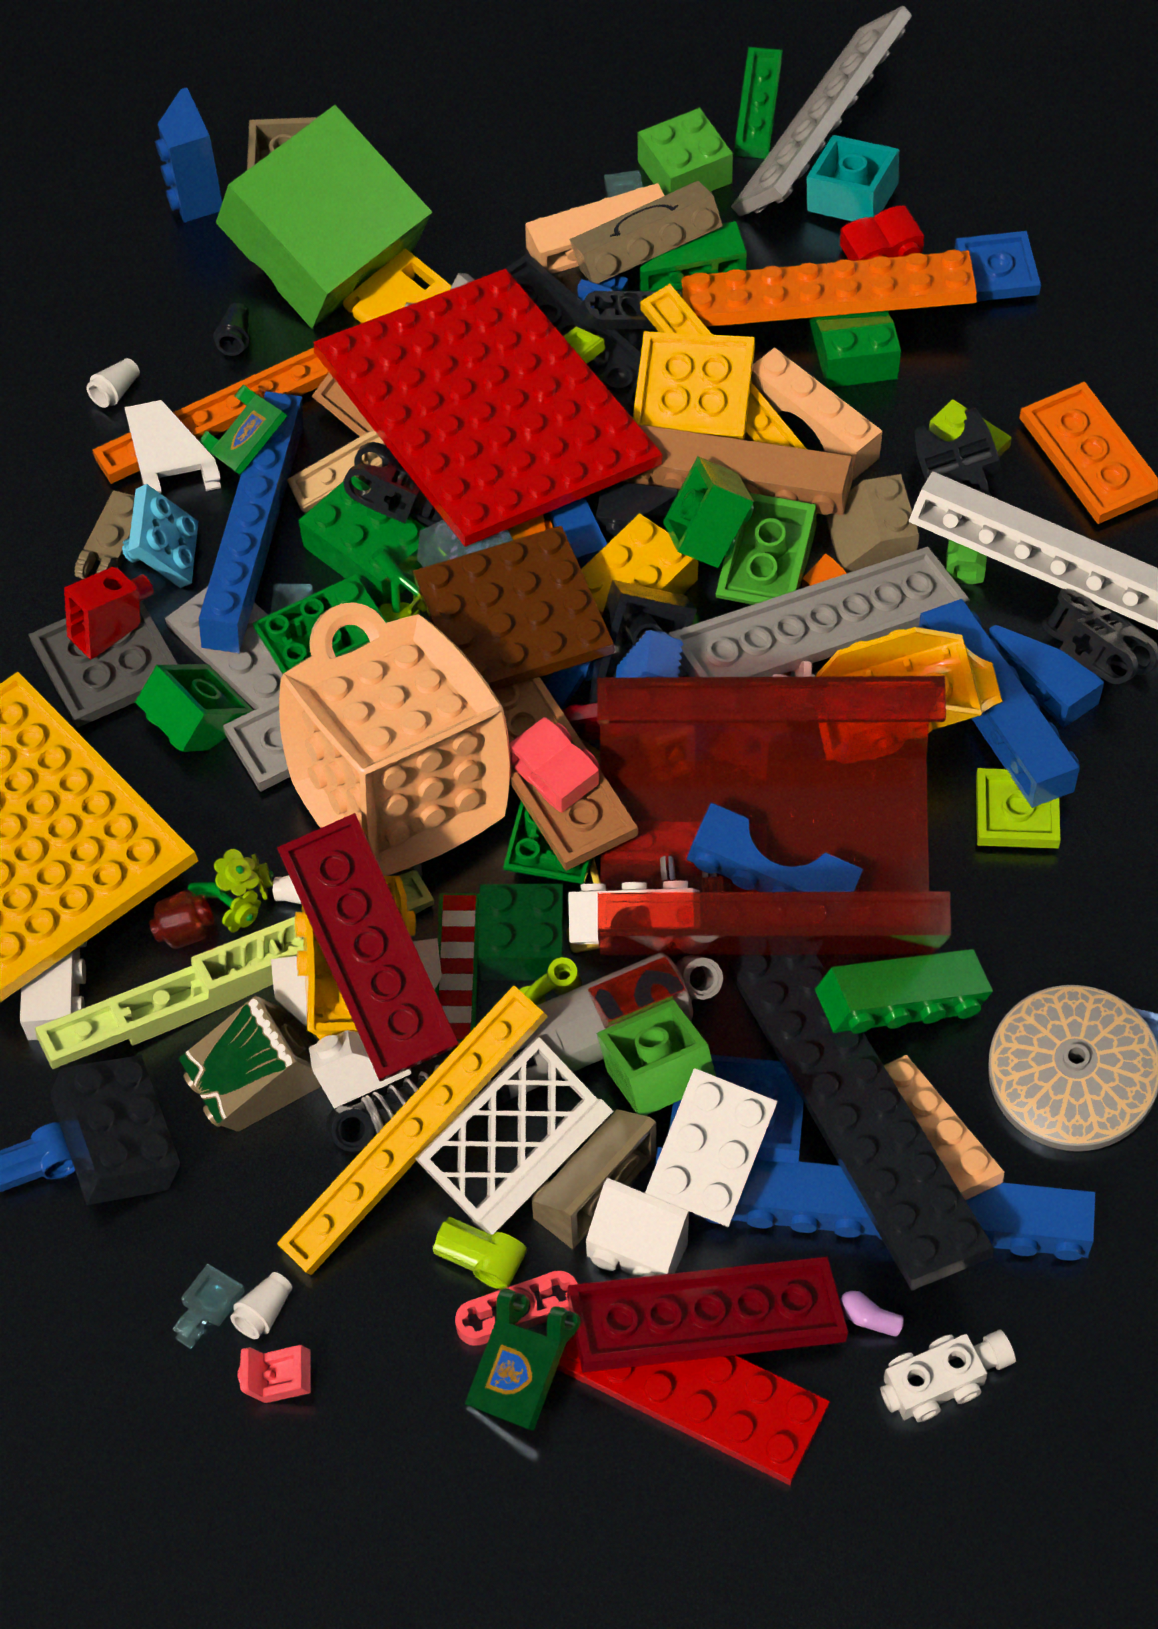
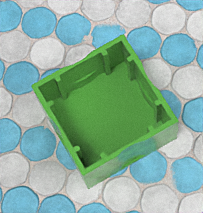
M334 105L228 184L216 223L246 257L258 265L270 277L278 292L313 329L341 307L344 299L402 250L406 248L411 252L415 249L432 211L340 109Z

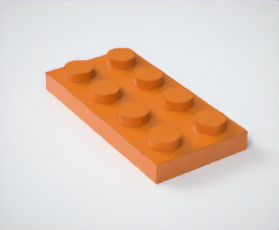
M1085 382L1021 408L1019 418L1097 524L1158 498V477Z

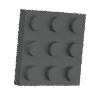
M142 601L140 602V624L138 627L92 660L67 637L66 618L28 634L36 653L77 728L134 703L156 665H178Z

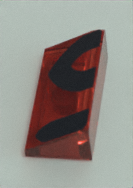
M665 956L587 989L604 1028L681 997L686 991L682 981Z

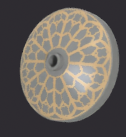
M1082 985L1050 987L1021 1000L1000 1022L994 1034L989 1053L988 1073L991 1090L995 1101L1005 1117L1014 1127L1032 1140L1065 1151L1100 1149L1112 1145L1131 1134L1149 1114L1158 1093V1044L1142 1016L1117 996L1094 987ZM1069 1059H1079L1082 1061V1063L1075 1064L1072 1063Z

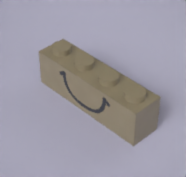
M696 181L569 240L580 271L590 282L598 284L716 230L723 225L713 194L699 181Z

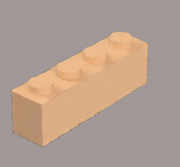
M656 183L525 223L527 249L531 257L551 274L577 267L578 263L569 239L659 199L664 194L659 184Z

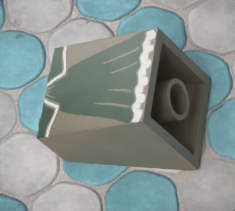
M258 996L251 998L179 1057L186 1070L184 1074L185 1081L192 1090L200 1094L206 1104L203 1110L207 1118L217 1127L223 1126L237 1132L321 1087L312 1071L309 1047L313 1046L314 1043L301 1022L285 1008Z

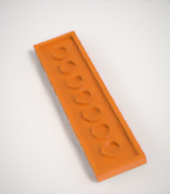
M958 250L925 255L913 253L908 256L892 258L878 256L869 260L858 261L839 260L835 263L824 264L803 263L799 266L780 268L768 266L763 269L746 271L733 269L724 273L707 274L699 272L690 276H684L682 279L683 300L706 327L977 303L976 285L969 251Z

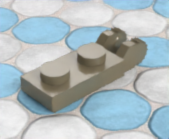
M113 490L83 548L84 550L81 551L75 563L74 572L76 577L87 578L96 560L101 561L97 573L122 565L125 559L122 551V546L125 545L122 543L125 539L130 538L135 496Z

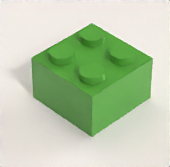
M700 108L638 132V162L653 184H659L664 196L696 181H699L710 192L732 183L733 153Z
M674 999L597 1032L607 1072L637 1114L646 1116L682 1100L694 1068L716 1077L707 1042Z

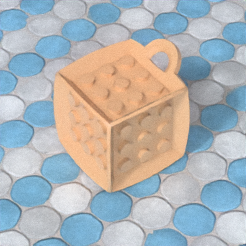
M343 603L326 610L317 619L311 631V656L282 674L279 695L280 731L289 774L300 798L320 828L355 813L383 876H387L437 857L478 835L505 817L511 776L510 744L505 714L496 695L466 655L437 627L419 614L386 623L375 610L359 603ZM345 625H355L365 631L370 642L352 652L336 657L332 641L334 634L339 628Z

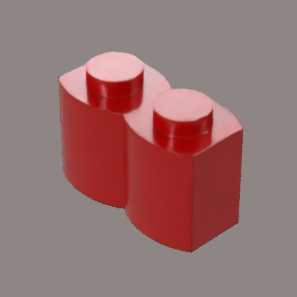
M906 206L888 208L874 217L860 218L841 228L840 246L850 261L869 260L878 256L887 258L903 257L923 252L924 234Z

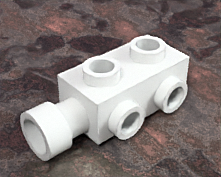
M1001 1329L984 1336L983 1342L975 1346L972 1345L967 1334L955 1339L953 1335H947L929 1345L930 1350L915 1357L913 1353H906L892 1360L888 1364L890 1368L885 1369L884 1382L886 1385L880 1387V1391L891 1413L899 1410L903 1420L914 1416L917 1422H923L941 1411L939 1404L955 1398L957 1404H963L976 1398L982 1392L980 1386L985 1384L986 1370L993 1367L1000 1370L1015 1363V1354L1007 1336ZM960 1357L964 1366L962 1368H953L948 1361ZM919 1375L924 1380L923 1385L918 1387L912 1386L908 1379Z

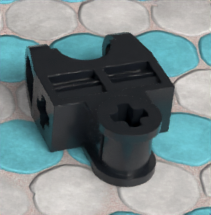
M975 407L964 411L966 415L964 430L958 438L952 441L938 440L932 432H927L925 424L915 427L916 451L925 481H927L933 471L991 496L987 480L1004 474L990 430Z
M369 442L358 449L354 458L355 466L348 470L344 478V489L350 498L402 523H406L408 516H411L434 528H445L448 526L386 445ZM367 452L377 454L382 460V466L366 465L362 460V455ZM354 475H362L365 479L372 482V488L366 491L359 490L354 487L351 478ZM395 501L397 502V505L395 509L392 510L391 507L393 505V502ZM431 512L435 513L433 518L429 517Z
M1062 589L1057 596L1059 602L1051 616H1046L1042 622V627L1047 633L1064 642L1060 648L1063 652L1110 683H1124L1131 680L1136 674H1146L1158 666V645L1154 640L1117 612L1111 609L1100 610L1088 598L1076 591ZM1138 645L1145 647L1150 653V662L1146 667L1138 664L1137 658L1133 653L1134 648ZM1110 664L1127 670L1124 676L1115 674Z

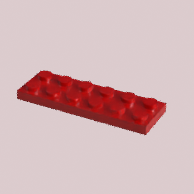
M574 1334L565 1344L557 1366V1370L788 1485H791L830 1401L736 1355L582 1373Z

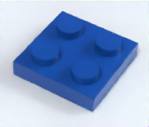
M1027 231L956 238L955 250L969 251L977 301L1040 294L1041 283Z

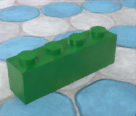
M970 949L831 967L816 987L815 992L833 1033L851 1031L854 1034H858L874 1027L887 1026L890 1029H894L910 1022L923 1021L925 1024H930L946 1017L958 1016L960 1019L969 1018L981 1010V1005L993 990L974 950Z

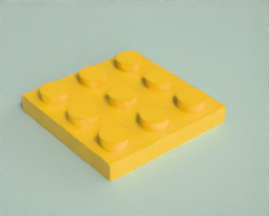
M644 331L633 412L634 421L638 425L744 440L755 337Z

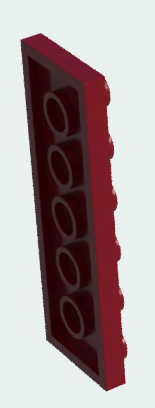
M353 813L277 847L379 1081L381 1082L456 1048L459 1045L356 814Z
M828 1257L568 1285L567 1288L569 1309L571 1312L577 1313L581 1318L580 1326L575 1333L582 1373L846 1342L848 1335Z

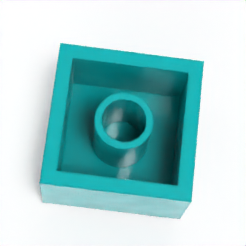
M832 135L807 176V211L850 221L874 217L882 212L899 183V149Z

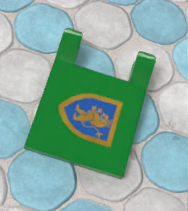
M242 385L234 396L244 403L246 407L221 439L218 440L205 431L198 440L214 457L225 463L239 475H241L287 417L283 411L254 393L245 385Z

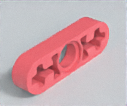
M554 1271L508 1287L507 1289L527 1296L530 1301L528 1314L522 1317L515 1325L528 1329L547 1322L549 1311L554 1306L570 1311L567 1292L566 1300L559 1302L556 1296H549L552 1295V1287L560 1285L563 1291H567L568 1285L578 1284L576 1279L565 1271ZM501 1290L470 1300L460 1306L455 1316L457 1333L462 1341L474 1346L488 1343L495 1324V1317H492L491 1307L496 1306L497 1297ZM539 1291L540 1300L543 1299L544 1309L538 1311L537 1300L533 1293ZM477 1314L479 1320H484L482 1322L483 1329L475 1331L472 1326H467L469 1324V1316Z

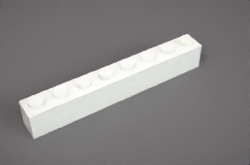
M932 471L920 491L908 522L1062 589L1076 591L1094 603L1158 630V568Z

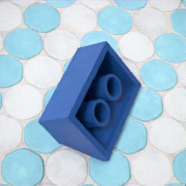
M186 87L180 89L159 121L158 128L161 139L155 141L162 162H166L165 165L161 166V171L166 185L171 186V189L166 190L169 204L173 211L179 210L184 223L219 212L222 205L210 135Z

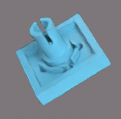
M145 484L135 490L130 538L125 539L122 543L125 545L122 546L123 554L130 562L143 561L180 588L192 583L199 521L151 486Z

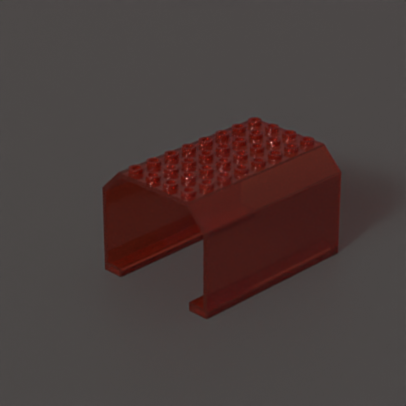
M945 676L597 678L600 770L638 827V836L601 854V884H606V891L622 890V883L645 882L647 883V889H661L660 858L666 856L667 881H670L668 856L674 857L676 881H688V888L700 891L598 893V942L600 955H656L661 952L666 955L935 954L951 936L950 891H929L926 758L929 722H945L946 720ZM712 802L748 818L750 836L754 845L763 856L774 863L789 867L804 866L814 862L826 852L862 868L863 871L854 892H759L742 889L736 886L731 879L718 873L716 875L719 892H702V871L693 862L686 859Z

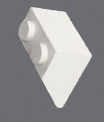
M607 1178L586 1238L587 1257H590L595 1265L604 1270L614 1271L616 1268L630 1274L632 1278L674 1274L688 1245L689 1211Z

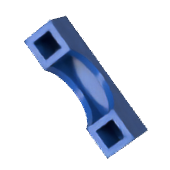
M712 802L686 859L693 862L703 872L718 873L731 879L736 886L742 889L759 891L770 896L771 900L780 906H793L808 913L813 920L819 923H831L838 926L848 907L863 871L862 868L826 852L814 862L804 866L789 867L774 863L763 856L754 845L750 836L748 818Z

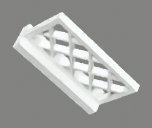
M536 1037L415 1160L472 1219L471 1222L479 1230L493 1235L597 1129L613 1110L602 1099H597L540 1037ZM537 1051L548 1062V1081L526 1080V1062ZM519 1070L518 1080H509ZM556 1072L565 1081H556ZM503 1085H518V1111H496V1092ZM526 1085L548 1086V1111H526ZM556 1086H570L582 1100L570 1112L555 1111ZM488 1101V1111L479 1110ZM473 1115H488V1142L466 1141V1122ZM496 1116H518V1142H496ZM526 1116H548L547 1136L541 1142H525ZM555 1116H565L555 1126ZM458 1131V1141H448ZM442 1146H458V1172H442L430 1158ZM465 1146H488V1173L465 1172ZM496 1146L518 1147L517 1166L510 1173H495ZM525 1147H535L525 1157ZM447 1177H457V1187ZM465 1177H487V1197L477 1207L465 1197ZM495 1177H505L495 1187Z

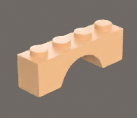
M773 348L753 364L751 382L777 413L780 411L793 413L806 422L819 438L825 452L852 456L853 479L880 458L882 430L776 348Z

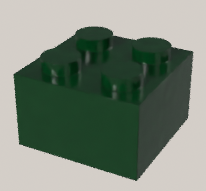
M480 884L478 962L481 981L538 980L548 973V968L552 961L563 957V884Z

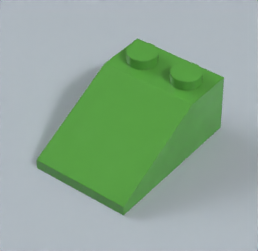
M749 493L754 501L753 512L749 521L744 525L742 524L735 536L736 540L733 551L727 558H724L716 598L754 605L799 590L817 526L815 504Z

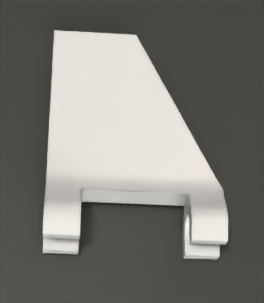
M162 400L125 407L143 485L148 484L161 494L158 478L201 470L206 491L221 488L220 474L215 458Z

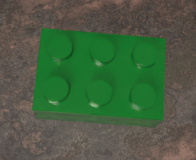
M353 476L351 478L355 488L362 491L370 489L368 485L357 477ZM344 481L299 519L303 547L345 579L356 574L370 597L380 605L392 602L391 580L372 559V555L376 550L384 548L402 571L414 575L413 570L423 568L426 564L433 565L437 562L435 538L432 532L410 516H408L406 523H402L353 500L344 489ZM393 504L391 509L394 510L396 506ZM399 584V591L401 594L407 588L404 587L402 584Z

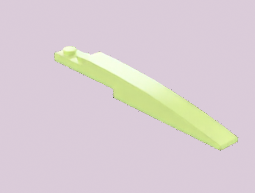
M417 870L399 875L407 895L408 911H414L417 914L434 904V899ZM295 917L191 957L192 966L35 1027L36 1037L51 1068L55 1069L129 1039L132 1046L273 985L271 959L297 956V951H304L303 937H296Z

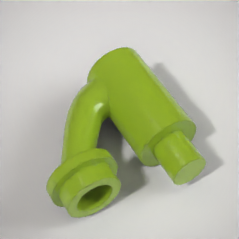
M561 957L551 962L548 973L536 980L531 986L521 988L520 991L537 1006L546 1002L545 995L551 990H555L560 996L581 987L582 979L575 963L569 958Z

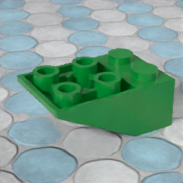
M355 574L253 622L252 626L277 667L284 674L311 656V631L317 619L326 610L343 603H359L372 608L385 622L386 620ZM345 625L334 634L332 646L336 657L360 648L370 642L365 631L360 627Z
M605 776V778L610 784V777ZM521 801L503 869L584 884L593 858L565 871Z

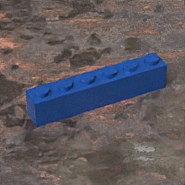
M963 599L921 613L919 628L960 634L963 636L966 647L971 652L993 663L1002 702L989 708L981 716L971 719L1005 769L1009 771L1011 778L1030 806L1033 808L1073 793L1080 772L1078 758L1072 751L1067 750L1060 740L1056 726L1052 722L1048 723L1041 713L1035 696L1027 693L1020 682L1016 669L1013 666H1009L1004 660L999 645L993 638L990 639L982 628L977 613L970 611Z

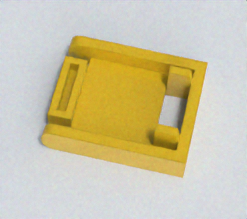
M405 248L344 299L343 306L349 312H353V316L359 322L364 323L401 309L405 306L406 302L416 303L448 291L451 285ZM414 272L430 285L426 290L412 280Z

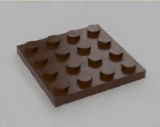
M562 526L413 570L415 583L431 623L466 655L492 691L614 654L612 638Z

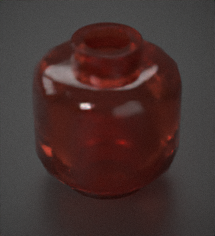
M187 889L158 901L154 906V919H151L149 923L151 931L159 943L165 941L169 947L179 950L206 938L210 933V925L214 923V916L206 898L202 894L196 895Z

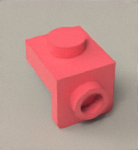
M302 1345L264 1354L251 1347L242 1349L241 1365L238 1370L241 1391L263 1403L311 1393V1350Z

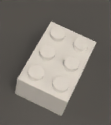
M694 1068L645 1193L729 1227L778 1101Z

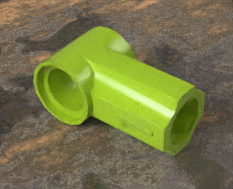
M449 1216L437 1233L433 1253L473 1271V1274L488 1286L502 1290L510 1286L527 1253V1248L519 1240L508 1234L495 1232L493 1235H490Z

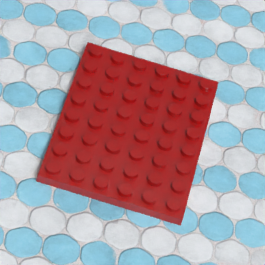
M506 269L314 341L315 355L464 547L662 465V452Z

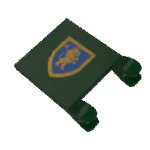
M504 1288L498 1294L496 1302L497 1319L465 1404L534 1431L565 1344L578 1330L581 1318L577 1313L554 1306L549 1311L547 1317V1337L521 1328L515 1324L527 1312L530 1303L529 1298Z

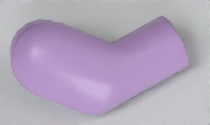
M853 1290L845 1292L839 1300L844 1319L850 1320L858 1326L894 1337L900 1333L903 1317L899 1314L880 1309L862 1292Z

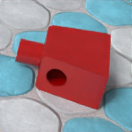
M111 567L65 587L67 637L90 660L97 657L138 627L140 624V602L154 593L149 579L145 575L140 574L130 580L118 568Z

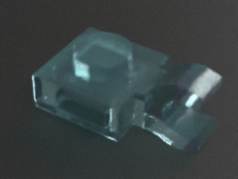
M207 1263L181 1298L183 1305L189 1309L173 1328L178 1333L176 1340L191 1349L199 1340L207 1321L219 1327L233 1309L234 1304L245 1293L243 1285Z

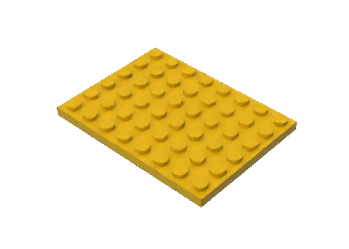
M19 672L0 683V1002H2L198 862L195 851Z

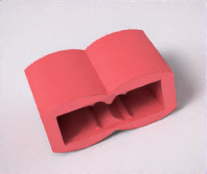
M543 717L509 743L511 765L527 782L535 786L552 807L563 813L599 785V763L587 749L580 750L571 743V735L562 724H554L549 719Z

